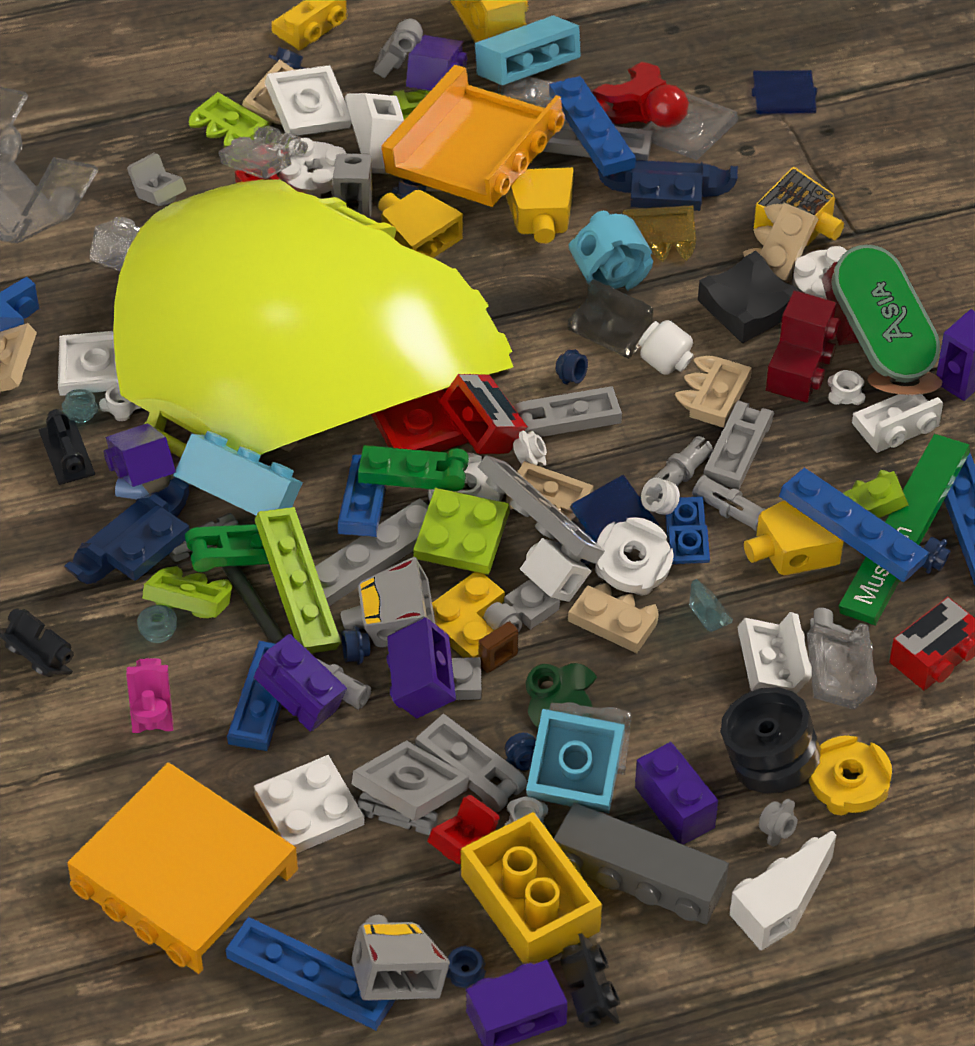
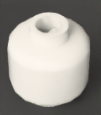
M665 320L660 324L656 321L653 322L638 342L642 347L640 350L642 359L663 375H668L675 369L682 372L694 357V354L690 352L693 345L691 336L669 320Z

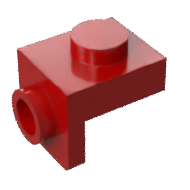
M468 795L463 798L455 817L432 828L427 842L438 849L446 858L460 865L461 848L494 832L500 817L474 796Z

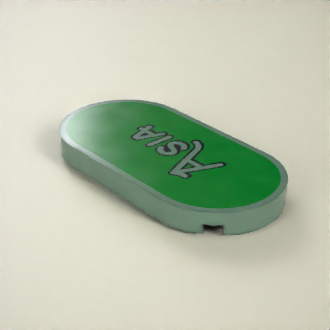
M859 245L846 251L834 268L831 283L832 289L869 362L878 373L885 377L894 378L898 382H913L922 378L937 362L940 353V341L902 265L893 254L879 246Z

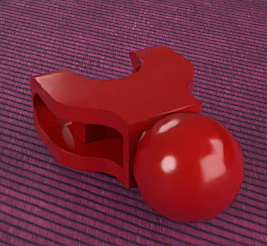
M640 62L628 69L631 81L618 85L602 84L591 91L613 124L636 121L647 124L652 121L658 127L671 128L679 125L688 114L689 101L685 92L676 85L666 84V81L661 79L659 67L646 62ZM606 102L613 103V107L609 106Z

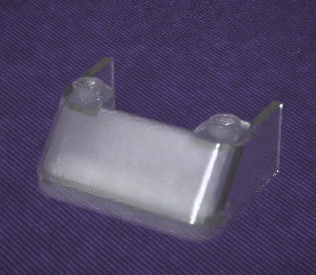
M0 87V240L18 244L69 219L79 205L98 168L91 164L53 157L38 186H36L14 163L22 149V138L20 132L14 127L13 122L28 95L23 91Z

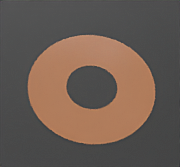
M877 371L868 377V382L873 387L895 394H924L935 391L942 385V380L931 372L920 378V383L915 386L895 385L890 382L891 377H885Z

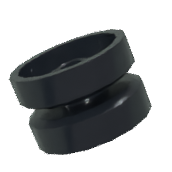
M779 687L760 688L751 691L734 701L722 717L720 732L737 779L750 790L766 794L782 793L793 789L810 778L820 763L821 747L813 728L810 713L805 701L793 691Z

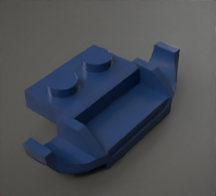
M636 160V168L604 177L598 169V175L603 184L610 189L631 193L630 207L701 211L702 197L720 196L729 192L735 186L738 166H730V169L722 170L703 162L684 163Z
M174 477L170 480L167 488L136 499L133 505L88 541L81 543L74 555L73 562L69 561L64 565L65 569L79 581L86 584L96 583L115 568L132 580H138L171 553L174 548L185 541V534L190 530L189 525L178 519L177 516L186 504L189 496V485L183 480Z

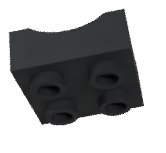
M757 251L746 255L731 269L721 274L708 275L699 280L698 301L743 344L781 323L783 313L793 291L799 290L793 285L782 281L770 269L765 259Z

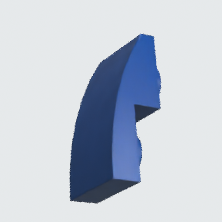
M679 497L678 505L674 511L665 515L667 542L670 545V550L671 548L673 549L674 554L672 564L710 563L707 525H705L703 497Z

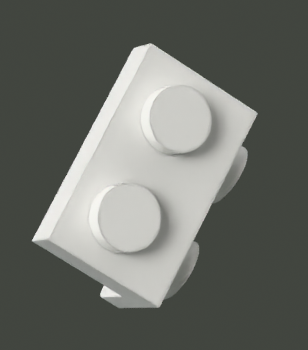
M898 394L853 413L852 424L874 451L878 453L889 447H897L904 441L917 435L933 431L940 424L943 402L938 397L927 401L922 394Z
M790 612L779 625L744 618L737 628L751 691L760 688L779 687L797 694L812 676V666L808 659L804 632L801 629L798 614Z

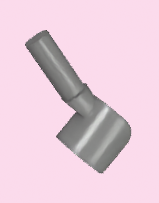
M826 608L814 610V618H811L810 630L815 638L827 639L833 635L860 645L863 644L864 635L833 624L832 611Z

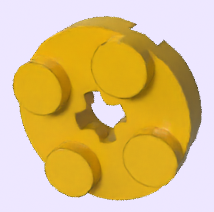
M849 735L831 738L820 745V763L809 778V784L815 796L827 805L831 813L841 816L848 812H864L878 806L887 799L892 765L887 754L878 745L871 742L870 746L865 743L857 742L858 737ZM843 769H849L851 773L859 772L860 775L857 776V779H847L843 777Z

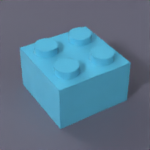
M542 709L526 788L527 796L567 806H572L575 802L595 811L609 814L625 735V724Z

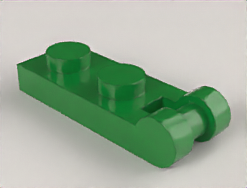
M364 445L358 470V483L459 491L465 485L466 474L464 471L468 467L469 455L466 451L458 448L443 453Z
M256 524L196 527L188 530L185 534L187 547L193 551L191 563L193 569L197 572H206L214 567L269 564ZM216 545L217 548H208L207 546Z

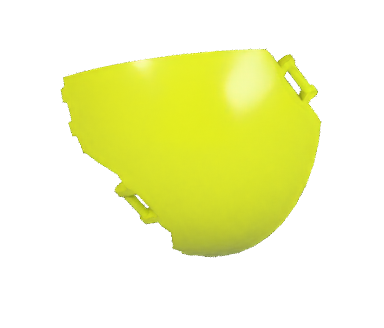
M262 179L235 183L168 205L155 213L140 228L127 251L119 274L114 302L113 338L120 394L130 402L150 412L144 424L149 423L162 433L167 439L170 452L181 458L187 444L164 432L167 419L194 434L205 435L207 431H211L228 439L226 446L236 451L241 446L262 455L350 421L449 388L458 374L491 375L511 369L514 366L509 356L512 349L505 334L498 332L487 313L486 308L488 304L478 290L472 289L456 268L453 269L432 257L401 245L394 239L396 234L395 227L385 222L378 223L348 208L343 200L337 197L320 199L313 195L301 193L282 180Z

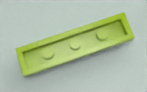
M295 507L258 512L255 523L294 638L310 653L336 650L341 640Z

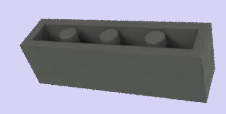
M575 802L554 838L580 875L597 881L607 889H618L633 895L645 904H656L671 910L685 920H696L707 925L727 884L728 862Z

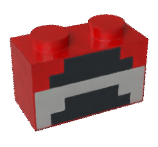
M458 374L440 399L442 406L477 454H509L513 448L514 441L519 438V432L525 431L528 428L489 374Z
M946 597L893 638L889 663L923 691L936 681L938 683L945 681L955 666L963 660L968 662L975 657V618L951 598Z

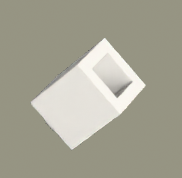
M541 538L528 551L526 561L520 570L550 597L570 602L591 573V570L581 561L575 562L562 553L560 550L561 543Z

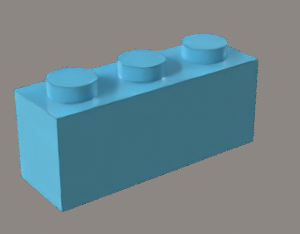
M553 15L476 42L477 75L500 85H505L580 58L579 25Z
M207 431L205 435L191 434L176 468V473L173 476L256 516L260 511L290 508L293 506L303 483L292 477L293 470L275 462L272 463L271 467L259 462L260 454L241 446L236 451L226 446L228 439L211 431Z

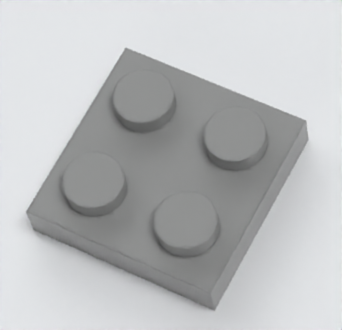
M407 740L355 769L352 777V785L413 821L420 819L468 789L469 783L468 775Z

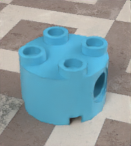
M607 211L595 213L590 218V223L577 234L576 238L570 241L568 246L590 289L599 295L612 296L618 294L616 289L625 286L627 291L632 289L646 278L653 266V259L651 257L653 253L635 221L623 214L610 215Z

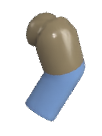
M171 475L132 487L124 479L118 478L115 486V496L138 499L148 494L159 492L169 486Z

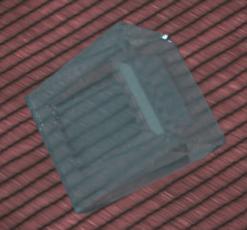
M698 579L693 580L689 606L706 630L712 632L731 624L733 618L716 595Z

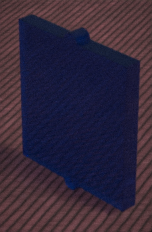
M812 70L753 71L754 88H752L751 95L755 97L757 114L816 113L815 96L818 89L813 84Z
M624 474L570 505L571 510L585 528L584 531L596 543L599 535L607 525L613 522L615 524L626 522L627 518H642L659 526L651 512L642 505L641 496L636 493Z

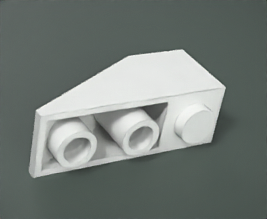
M833 831L821 838H811L797 853L787 859L784 857L777 859L768 867L766 872L755 879L747 878L735 887L732 892L730 916L761 951L795 930L833 857L836 834Z

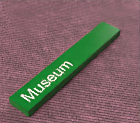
M934 434L903 489L909 506L890 513L885 523L920 545L970 453V444ZM865 557L839 604L840 614L876 626L900 580Z

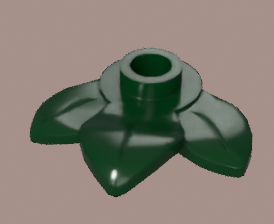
M571 663L560 668L550 664L535 666L526 678V690L531 697L528 714L535 727L539 728L542 709L593 718V705L584 690L588 689L595 682L596 674L585 665L579 663ZM543 682H553V685L550 688L544 690L540 689V686Z

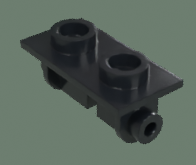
M60 409L51 410L46 419L47 427L38 430L58 485L94 476L95 471L75 419L69 421L67 414Z
M15 608L8 616L10 624L7 628H0V638L5 641V647L13 653L23 655L32 663V669L43 676L52 677L53 675L72 674L73 671L65 665L74 656L71 644L51 629H46L40 639L39 636L45 624L26 609L20 610Z
M580 933L578 936L581 946L570 945L565 947L560 958L568 986L572 989L581 984L585 985V987L571 993L578 1020L584 1023L586 1028H594L601 1024V1018L608 1015L617 1025L620 1023L615 1007L620 1005V999L613 983L607 981L604 970L609 968L605 953L599 944L593 946L583 933Z

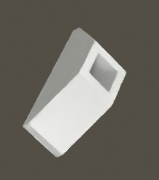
M347 93L345 100L361 154L371 155L372 173L388 174L385 172L381 145L404 121L397 96Z

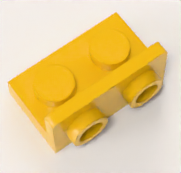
M304 0L271 22L272 33L300 51L347 19L346 0Z

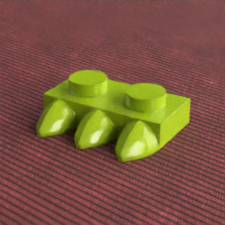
M219 92L195 109L189 118V126L191 128L207 126V138H220L224 136V147L227 149L242 147L247 150L269 132V122Z
M880 470L875 479L867 483L856 480L852 489L843 492L844 495L878 518L909 506L894 471Z
M174 566L159 570L144 584L142 599L154 601L159 607L188 610L194 616L200 618H216L230 604L233 587L232 583L227 579L216 580L207 584L208 580L204 573H194L182 577V570Z

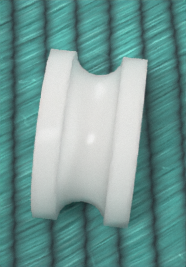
M661 478L650 479L644 485L641 492V501L645 509L661 515H668L673 512L678 505L680 497L676 484ZM659 493L663 494L662 499H658Z

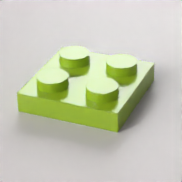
M435 488L413 549L414 557L418 560L489 575L510 513L509 503Z

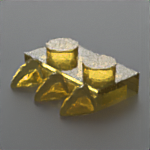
M693 206L625 209L622 211L623 215H627L635 221L647 244L651 246L654 255L661 262L669 255L672 245H675L677 252L685 260H688L694 252L696 233Z

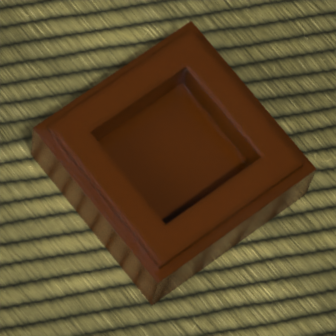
M510 621L478 640V657L481 659V668L486 673L493 671L518 654V628Z

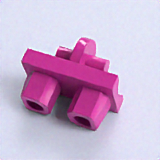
M159 658L139 659L136 666L127 667L126 672L132 733L153 729L173 731L168 665H162Z

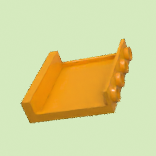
M454 65L381 145L385 172L493 207L501 196L509 191L510 186L519 175L527 170L528 165L536 155L544 150L554 134L562 129L565 115L562 112L561 96L556 95L546 108L468 85L466 68Z
M169 762L67 862L71 879L70 886L78 896L85 900L91 898L102 906L104 912L116 922L124 921L134 928L137 936L145 943L150 945L153 943L157 944L166 951L169 958L180 967L187 965L198 974L203 971L202 955L278 875L288 881L298 870L297 852L294 845Z

